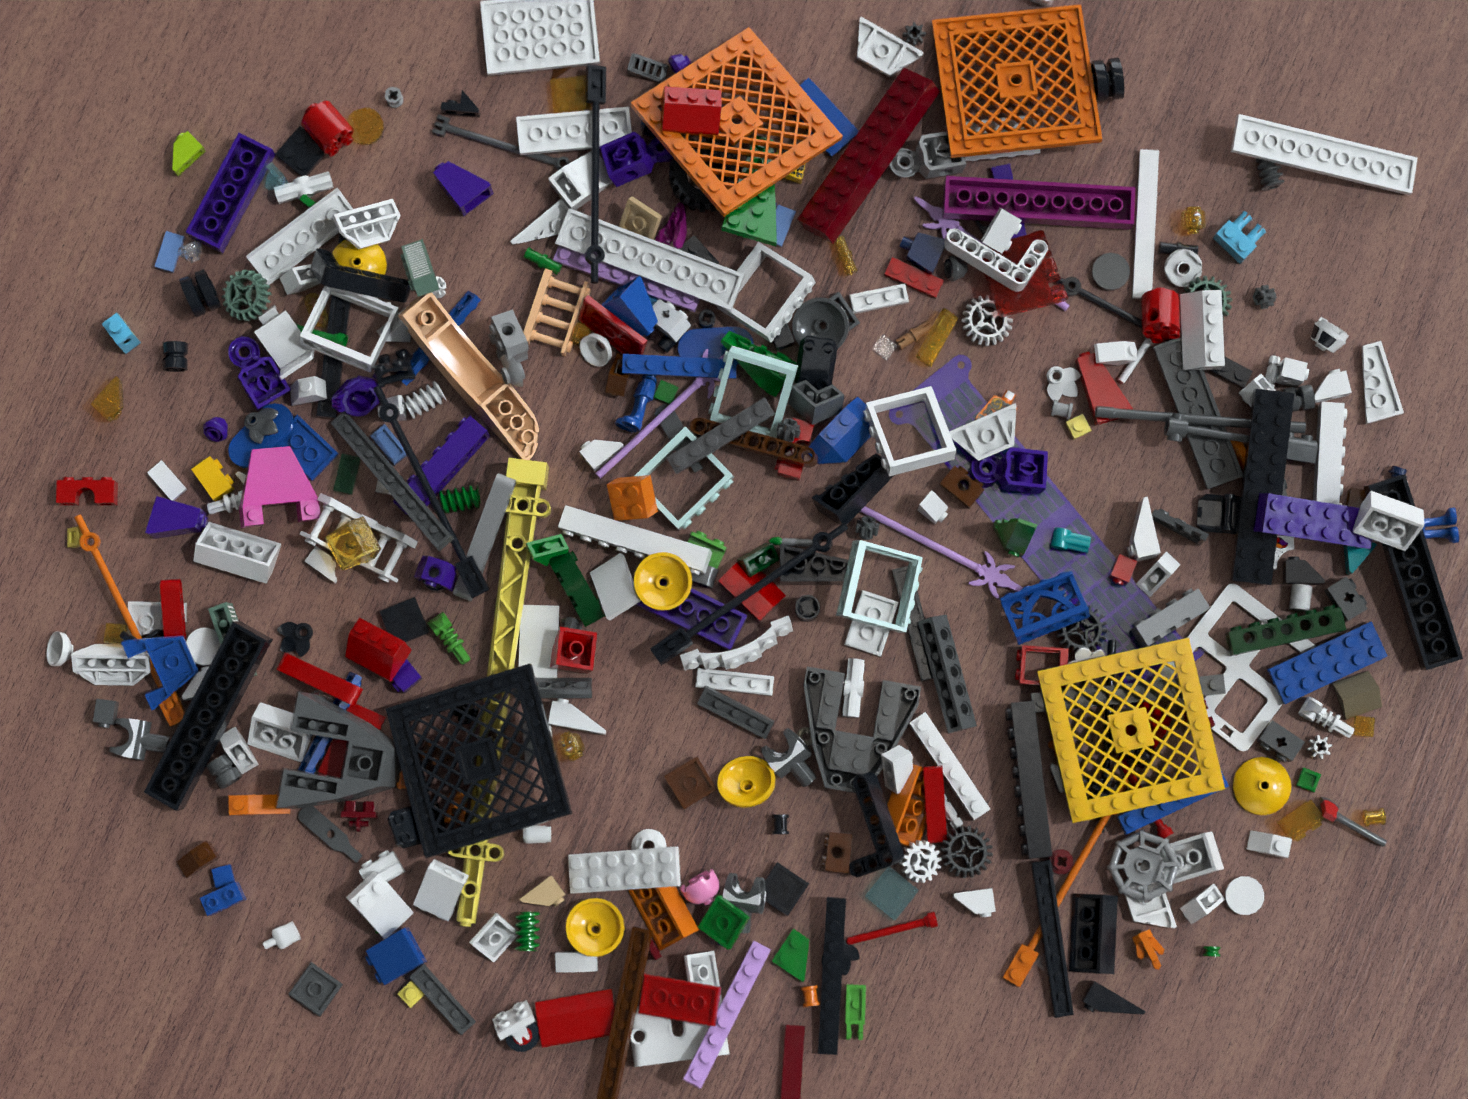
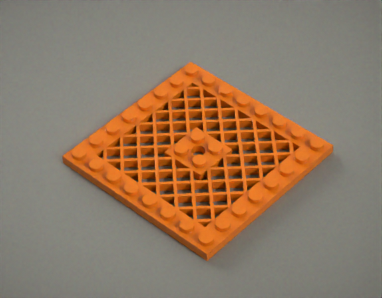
M1081 4L932 20L951 158L1102 142ZM1055 29L1062 33L1059 38L1052 35ZM1036 31L1043 35L1040 41L1033 37ZM1018 33L1025 37L1021 43L1014 38ZM999 35L1006 39L1003 44L996 41ZM980 37L988 41L984 46L977 43ZM1065 37L1067 39V45L1062 42ZM1047 38L1054 43L1051 48L1043 44ZM962 39L969 43L965 49L958 44ZM1028 41L1035 44L1032 50L1025 46ZM1009 43L1017 47L1013 52L1006 48ZM991 44L998 48L994 54L987 50ZM972 46L979 50L976 56L969 52ZM1057 46L1065 50L1062 55L1054 51ZM1039 48L1046 52L1043 57L1035 53ZM955 49L960 52V54L958 55L957 58H956ZM1020 50L1027 54L1024 59L1016 55ZM1001 52L1009 56L1005 61L998 57ZM1068 53H1069L1070 62L1065 59V57L1067 56ZM982 54L990 58L986 63L979 59ZM1050 55L1056 59L1053 65L1046 61ZM964 56L971 60L968 65L960 61ZM1031 57L1038 61L1035 66L1033 65V60L1028 61ZM993 61L998 63L995 64V70L992 67H990ZM975 63L982 67L978 73L971 69ZM1060 63L1067 67L1064 72L1056 68ZM1041 65L1049 69L1045 74L1038 70ZM958 66L963 69L960 74L958 73ZM985 71L992 74L989 80L981 76ZM1070 71H1072V78L1067 75ZM1052 72L1059 76L1056 81L1049 78ZM966 73L973 76L970 82L963 78ZM1035 75L1038 76L1039 78H1041V79L1037 82V84H1036ZM1017 77L1020 78L1022 82L1019 84H1014L1011 81V79ZM996 78L998 87L992 83ZM1063 79L1070 84L1067 89L1059 85ZM977 80L984 84L981 89L973 85ZM1044 81L1051 85L1048 91L1040 87ZM960 83H962L964 86H966L962 91H961ZM988 87L995 91L991 97L984 93ZM1073 87H1074V90H1075V95H1073V94L1070 92ZM969 89L976 93L972 99L965 95ZM1054 89L1062 93L1059 98L1051 94ZM1038 92L1043 95L1040 100L1036 99ZM998 95H999L1000 101H1004L1002 104H1000V103H998L997 101H995V98H996ZM979 97L987 101L983 107L976 102ZM1065 97L1073 101L1069 106L1062 102ZM1047 98L1054 103L1050 108L1043 104ZM962 99L968 103L965 108H963ZM1028 100L1035 104L1031 110L1024 106ZM1009 102L1016 106L1013 112L1005 108ZM990 104L997 108L994 114L987 110ZM1076 104L1078 112L1072 109ZM971 106L978 110L975 116L968 112ZM1057 106L1065 110L1061 116L1054 111ZM1038 108L1046 112L1042 118L1035 113ZM1019 110L1027 114L1024 119L1016 115ZM1000 112L1008 116L1005 121L997 117ZM1068 113L1075 117L1072 123L1065 119ZM982 114L989 118L986 123L978 119ZM1049 115L1056 119L1053 125L1046 121ZM965 117H967L968 119H970V122H969L967 125H966ZM1030 117L1037 121L1034 127L1027 123ZM1012 119L1019 123L1015 129L1008 125ZM993 121L1000 125L996 131L989 127ZM974 123L981 127L977 133L970 129Z
M750 27L630 103V107L723 217L842 140L843 137ZM739 60L750 61L749 67L739 65ZM724 70H734L735 74L734 76L725 75ZM738 71L748 73V77H737ZM751 73L761 75V80L750 79ZM707 78L706 83H701L703 80ZM710 79L720 80V85L709 84ZM723 81L733 82V88L722 86ZM736 83L747 84L746 90L736 88ZM749 85L760 86L759 92L749 90ZM664 86L721 90V93L732 94L731 99L721 98V104H725L721 108L719 127L721 133L718 135L683 133L686 134L684 139L679 132L662 131L661 110L659 108H661ZM763 87L773 88L772 94L762 92ZM735 94L745 96V100H743L741 96L734 99ZM748 96L758 98V103L747 102ZM761 98L771 100V105L761 104ZM774 100L785 102L784 107L774 106ZM760 110L769 111V117L759 116ZM773 112L782 113L783 119L772 118ZM786 114L795 115L796 121L786 120ZM739 118L741 123L735 124L732 122V119ZM763 122L768 123V129L762 128ZM771 124L782 125L781 131L771 129ZM785 126L795 127L794 133L785 132ZM798 128L808 129V134H798ZM754 133L753 138H748V136ZM757 133L767 135V139H756ZM770 135L780 137V143L769 141ZM688 136H699V141H690ZM702 137L712 138V144L701 142ZM783 137L793 139V145L783 143ZM715 139L726 140L725 146L716 145ZM796 140H803L796 145ZM728 142H730V143L732 144V146H734V145H736L737 143H739V146H738V148L729 147V146H728ZM742 143L752 144V150L741 149ZM755 145L765 146V152L755 151ZM700 148L711 150L710 156L700 154ZM768 148H778V154L768 153ZM782 149L788 150L781 155ZM714 150L724 152V157L713 156ZM727 153L737 154V160L726 158ZM740 155L751 156L750 162L741 161ZM754 157L764 158L763 164L754 163ZM767 159H772V161L767 164ZM704 161L709 162V167L705 164ZM712 162L723 164L722 169L712 168ZM725 165L736 166L735 172L725 170ZM739 166L749 168V174L738 172ZM752 168L759 169L752 174ZM716 175H721V180H719L716 177ZM724 176L733 177L734 183L723 182ZM737 178L743 179L742 181L737 183Z

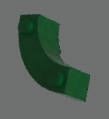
M573 550L563 555L551 557L549 564L584 626L587 627L605 617L600 599L595 598L575 563L578 559Z

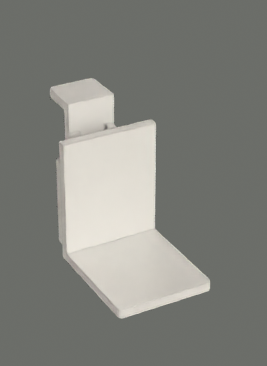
M273 305L258 317L263 326L254 331V333L281 369L279 377L282 380L311 361L314 357V350L300 344V335L302 333L286 310L279 314L276 306Z

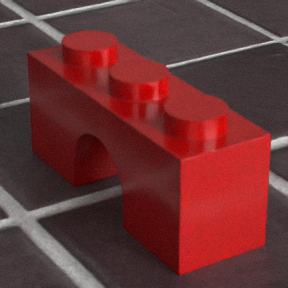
M792 418L797 422V425H800L801 430L799 438H794L792 443H805L809 445L814 424L811 425L807 421ZM792 448L786 451V456L793 455ZM777 459L775 469L778 470V476L799 481L803 466Z
M62 477V480H57L56 503L60 506H79V498L85 491H93L95 496L94 503L98 506H117L118 483L112 480V477H101V480H93V477H82V480H74L73 477Z

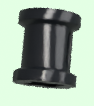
M708 309L700 312L698 319L701 328L714 327L716 322L714 312ZM705 316H707V318H710V323L704 321Z
M772 815L774 819V831H772V834H789L787 830L789 815Z

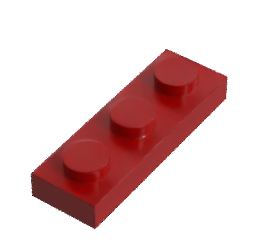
M893 257L884 274L886 277L902 284L905 283L906 286L935 299L944 280Z

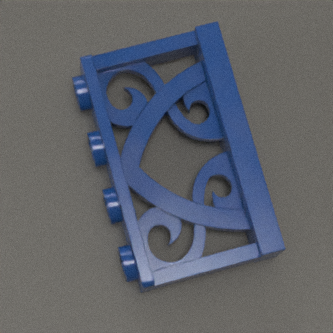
M1072 571L1061 572L1056 577L1043 579L1038 584L1025 586L1018 592L1007 593L1000 598L1001 606L1018 645L1090 617L1089 608L1085 603ZM1069 585L1072 588L1068 596L1064 597L1066 588L1063 591H1060L1058 588ZM1074 595H1076L1078 602L1080 604L1076 607L1071 601H1069L1074 597ZM1040 597L1057 602L1052 609V616L1046 618L1041 613L1032 612L1035 603ZM1021 603V607L1016 608V610L1023 612V614L1011 612V606ZM1060 606H1062V607L1060 608V610L1062 609V610H1064V611L1061 612V613H1057V612H1056L1057 609H1058ZM1031 617L1040 618V621L1033 623L1035 618ZM1014 619H1023V627L1017 629Z

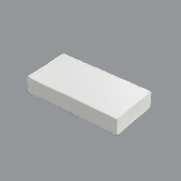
M162 460L147 472L172 501L176 500L187 490Z

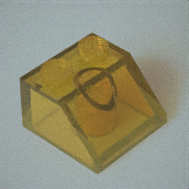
M364 516L345 523L325 537L342 571L375 559L381 550Z

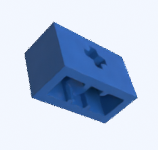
M233 882L200 898L207 916H213L247 900L239 882Z

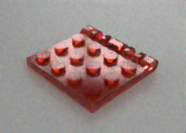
M1039 230L1029 235L1010 239L1012 244L1008 251L1004 250L1003 253L996 251L988 245L985 246L1018 265L1032 242L1043 240L1047 246L1049 244L1045 240L1044 230ZM1051 250L1046 252L1043 261L1022 291L1015 292L984 273L1000 318L1061 303L1069 299L1063 284L1052 287L1048 285L1061 279L1059 273L1055 274L1058 272V268L1054 258H1049L1052 256ZM982 258L985 262H990L988 259ZM1025 264L1026 267L1031 268L1030 264ZM998 268L1001 272H1006L1003 268ZM1015 278L1016 281L1022 282L1021 279Z

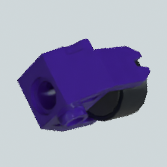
M422 555L414 578L419 581L423 580L424 585L432 592L440 593L445 590L452 592L458 575L455 573L457 568L446 561Z

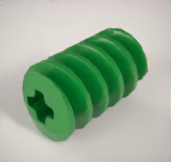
M469 485L468 491L463 486L460 493L457 488H454L453 494L447 489L446 495H443L442 491L439 490L441 506L446 514L450 512V508H452L453 512H457L458 506L461 511L465 510V505L469 510L472 509L473 504L477 509L480 508L481 499L478 485L476 490Z
M520 912L521 914L515 916V918L521 922L515 924V926L521 928V930L516 931L515 934L521 936V938L516 939L515 942L521 944V946L516 947L515 950L537 951L534 948L539 947L540 944L534 942V940L539 939L540 936L534 934V932L540 931V928L534 925L540 923V920L534 917L540 915V912Z

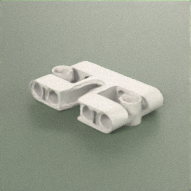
M720 995L719 1006L722 1002V995ZM638 1006L631 1034L634 1067L693 1059L709 1025L683 1021L684 1033L682 1036L676 1037L673 1035L669 1018L638 1013ZM636 1031H642L645 1034L642 1042L635 1041L634 1034ZM727 1038L718 1056L729 1054Z

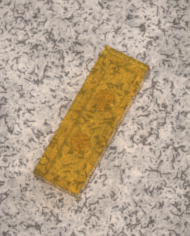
M942 308L916 358L926 366L932 367L958 317L948 309Z

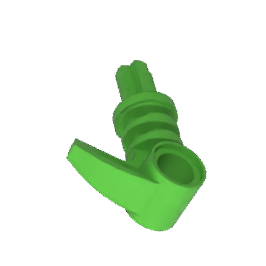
M441 612L427 622L436 636L441 635L439 638L440 640L444 639V646L448 645L446 648L447 652H453L461 665L471 660L462 646L464 643L463 639H457L459 635L453 633L455 631L454 628L450 629L453 625L444 612Z

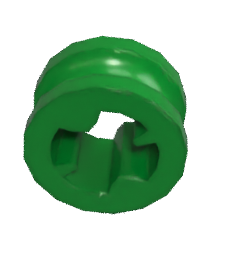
M1203 946V949H1205L1203 956L1221 957V954L1218 952L1221 947Z

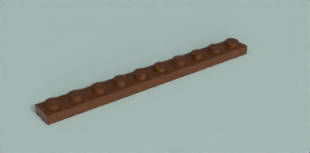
M632 926L596 1099H618L653 933L652 930Z

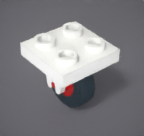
M527 1000L516 1003L510 1010L500 1012L492 1019L500 1040L505 1038L507 1045L517 1052H525L536 1046L539 1040V1029Z

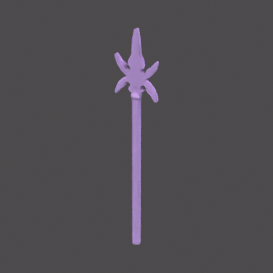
M914 197L918 205L926 210L934 221L937 220L939 222L938 224H923L924 228L931 230L941 228L943 239L947 235L946 229H959L982 243L962 228V226H959V221L942 218V208L932 206L923 199ZM1033 278L1027 283L1062 310L1066 311L1070 306Z
M708 349L703 353L702 358H708ZM696 377V380L595 474L601 479L701 386H706V382L710 383L707 396L709 399L714 391V380H721L718 378Z
M866 506L860 511L978 573L979 577L983 576L984 580L971 581L969 585L982 586L988 583V588L996 599H999V595L993 583H996L998 587L1009 588L1016 592L1023 588L1011 581L1006 574L999 573V571L1014 569L1015 566L1003 564L995 567L994 559L986 551L984 554L987 558V563L991 566L989 568L986 564L981 566V564L965 558Z

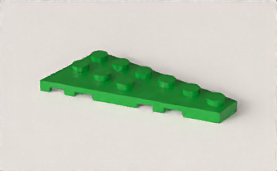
M758 135L756 136V139H760V140H766V139H767V138L762 137V136H758ZM755 145V151L765 152V146ZM769 147L768 153L774 154V148ZM747 156L746 161L750 162L751 156ZM754 157L753 162L763 164L764 158ZM767 159V164L771 162L772 159ZM743 167L742 173L749 174V168ZM752 168V174L759 169ZM775 184L726 215L721 231L776 247Z

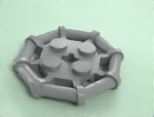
M1139 830V832L1115 842L1116 846L1110 863L1107 865V870L1110 871L1120 894L1123 893L1148 903L1149 900L1173 890L1172 886L1178 868L1181 867V862H1178L1169 844V839ZM1140 840V846L1129 850L1126 847ZM1144 840L1158 844L1159 846L1157 847V849L1146 846ZM1162 849H1164L1170 862L1162 860L1159 853ZM1123 850L1127 854L1124 864H1118ZM1147 861V865L1150 867L1142 871L1138 864ZM1164 867H1170L1165 882L1161 878V875L1163 873ZM1118 869H1124L1129 879L1125 884ZM1155 882H1159L1162 885L1148 892L1147 886ZM1131 883L1143 886V892L1128 886Z

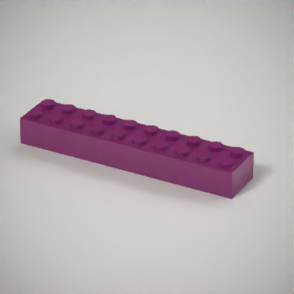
M946 176L943 186L942 218L992 221L999 208H1002L1021 219L1020 223L1130 230L1134 225L1135 187Z

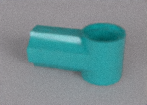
M1055 527L1051 547L1059 550L1069 549L1088 553L1091 537L1072 533L1068 529Z

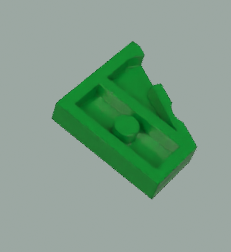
M793 929L772 962L804 982L810 939Z

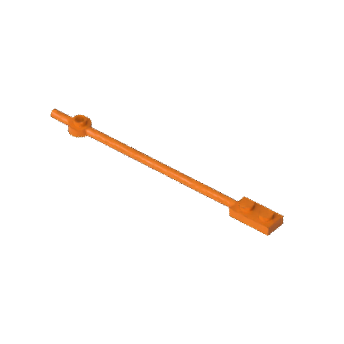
M81 514L75 516L74 519L82 533L80 546L85 551H91L132 636L142 639L98 550L101 544L100 537L96 533L89 531ZM91 538L94 540L93 545H89L88 543L89 539ZM150 658V673L159 688L163 685ZM176 691L159 704L170 727L181 722L186 711Z
M1123 784L1118 793L1125 792L1127 786ZM1111 815L1101 817L1056 895L1058 907ZM1040 925L1028 946L1021 944L1003 975V978L1018 987L1022 985L1039 955L1034 949L1042 937Z

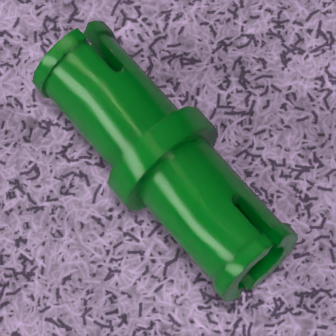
M530 247L526 250L523 257L537 264L541 269L552 270L555 275L559 274L563 266L548 258V255H542Z

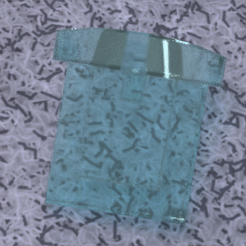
M272 162L266 166L269 171L265 183L267 190H274V187L289 183L284 174Z

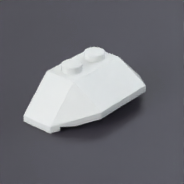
M390 199L334 214L332 217L339 233L356 248L362 249L389 241L400 218V214L394 200Z
M93 644L71 654L73 672L81 675L94 685L134 686L151 672L148 652L145 651L128 658L122 644Z

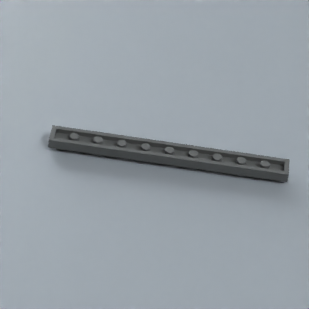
M344 411L331 422L333 427L439 551L454 539L350 415Z
M1224 674L1199 677L1203 696L1226 693ZM1172 679V682L1180 686L1178 679ZM1164 680L1155 681L1153 686L1162 691L1167 682ZM1140 682L1137 683L1134 690L1143 695L1147 686ZM1134 683L1125 684V685H1127L1128 687L1131 688ZM1169 684L1164 693L1174 698L1178 689ZM1116 685L1103 687L1112 692ZM1119 686L1115 694L1124 700L1129 691ZM1098 687L1085 688L1084 691L1094 696ZM1070 689L1065 695L1075 700L1079 692L1075 689ZM1150 689L1146 698L1156 701L1159 693ZM1100 690L1096 699L1105 704L1110 695ZM1042 692L1031 693V701H1034L1035 712H1046ZM1131 693L1127 702L1138 703L1141 698ZM1181 693L1179 694L1177 699L1182 698ZM1082 694L1077 703L1086 708L1091 699ZM1162 696L1160 700H1168V699ZM1112 697L1107 706L1119 705L1122 702ZM1064 699L1066 710H1069L1072 703ZM1093 701L1090 707H1099L1101 705Z

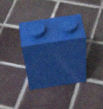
M640 276L618 287L602 303L603 307L641 336L651 334L654 331L653 327L658 322Z
M403 928L366 950L368 955L365 956L370 966L374 965L377 971L374 974L378 982H383L384 985L393 982L427 962L409 928Z

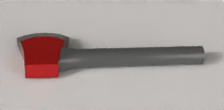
M1326 797L1320 798L1322 816L1331 822L1337 821L1382 847L1386 845L1387 840L1339 813L1340 807L1335 802Z

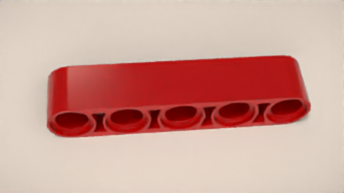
M181 579L161 580L160 594L164 637L183 635L185 641H187Z
M284 652L276 670L354 707L363 691L361 687Z

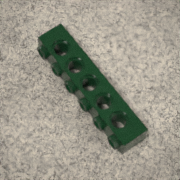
M1334 605L1323 607L1324 611L1316 612V609L1305 611L1303 616H1298L1295 613L1287 615L1285 620L1279 621V618L1267 620V624L1260 625V622L1248 624L1249 628L1242 629L1241 626L1230 628V632L1225 634L1230 656L1342 632L1346 630L1341 607L1335 608ZM1319 617L1326 619L1327 624L1325 627L1319 624ZM1301 621H1305L1308 624L1307 631L1300 628ZM1282 625L1289 627L1288 635L1281 632ZM1263 629H1267L1270 631V639H1265L1263 637ZM1245 633L1252 636L1251 643L1244 641L1243 636Z

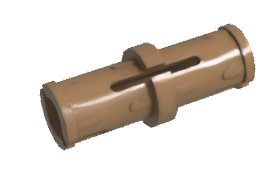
M926 320L916 328L909 329L908 333L896 339L895 342L903 350L913 342H919L921 337L934 329L929 324L930 322Z

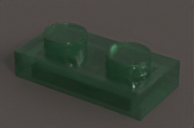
M342 453L333 491L353 495L361 462L360 457Z

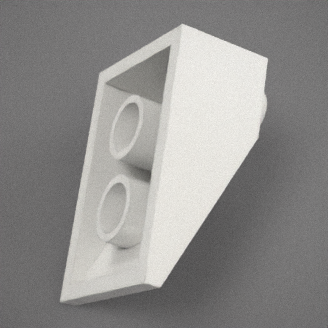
M1144 497L1138 504L1129 547H1127L1129 558L1136 561L1156 558L1161 553L1148 497Z
M1213 832L1202 833L1170 843L1178 862H1181V867L1178 868L1173 884L1224 869ZM1164 849L1159 852L1162 860L1170 862ZM1164 867L1163 873L1161 875V878L1165 882L1170 867Z
M375 870L346 897L384 939L388 938L414 913Z

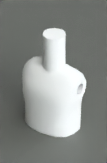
M291 921L273 929V938L263 942V946L265 949L277 945L279 949H284L292 943L301 940L295 924Z

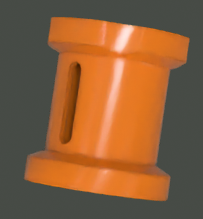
M818 985L800 988L804 996L803 1007L821 1005L817 997L816 989H818Z

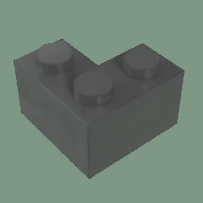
M807 380L792 385L788 404L813 425L839 414L842 411L845 395L833 384L817 390Z

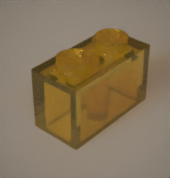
M1310 799L1277 821V824L1287 838L1298 842L1306 836V831L1309 829L1314 831L1322 825L1321 821L1325 818Z

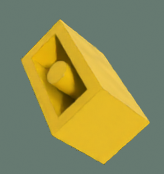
M209 456L191 470L213 501H219L223 498V495H228L235 490L232 486L234 481L229 474L224 475L221 471L224 467L217 458L214 460Z

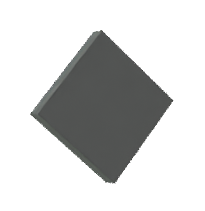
M311 962L289 992V995L321 1017L343 984Z

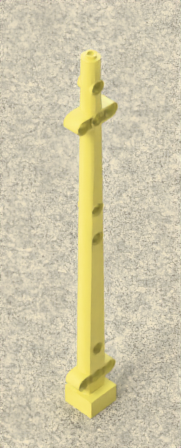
M508 458L506 476L515 479L516 484L505 512L507 517L487 677L514 668L531 558L526 543L533 541L536 518H546L551 513L549 502L545 499H540L541 489L546 490L549 473L547 462ZM522 501L528 503V508L524 511L518 509V505ZM540 504H546L547 511L539 513L537 512V507ZM516 539L523 541V545L519 549L513 547V542ZM510 694L505 702L506 704H509ZM491 700L487 709L495 712L499 703ZM503 706L499 715L506 719L508 708ZM485 711L481 721L488 724L493 715ZM496 718L492 727L500 731L504 722ZM480 726L479 736H482L486 727ZM501 737L497 745L500 748H502L504 737ZM496 749L498 759H500L501 752ZM480 755L476 758L477 767L483 763V758ZM489 779L479 781L478 783L485 786ZM493 780L489 788L490 790L496 791L497 781ZM475 786L472 795L479 798L483 789ZM487 792L483 801L490 805L495 796ZM471 799V811L476 804V801H474L473 799ZM480 804L476 813L484 817L488 808ZM474 816L470 824L475 823V822H479V821H482V820H480V819H478V818H476V817ZM488 840L463 847L457 854L452 851L448 852L451 856L464 858L462 872L469 875L459 896L456 921L460 922V926L471 927L472 923L476 924L485 861L498 862L504 857V849L500 845L488 843ZM474 845H478L481 848L478 856L471 854V848ZM494 847L500 850V856L496 859L490 856V850ZM468 884L475 886L476 890L472 895L467 894L465 891Z

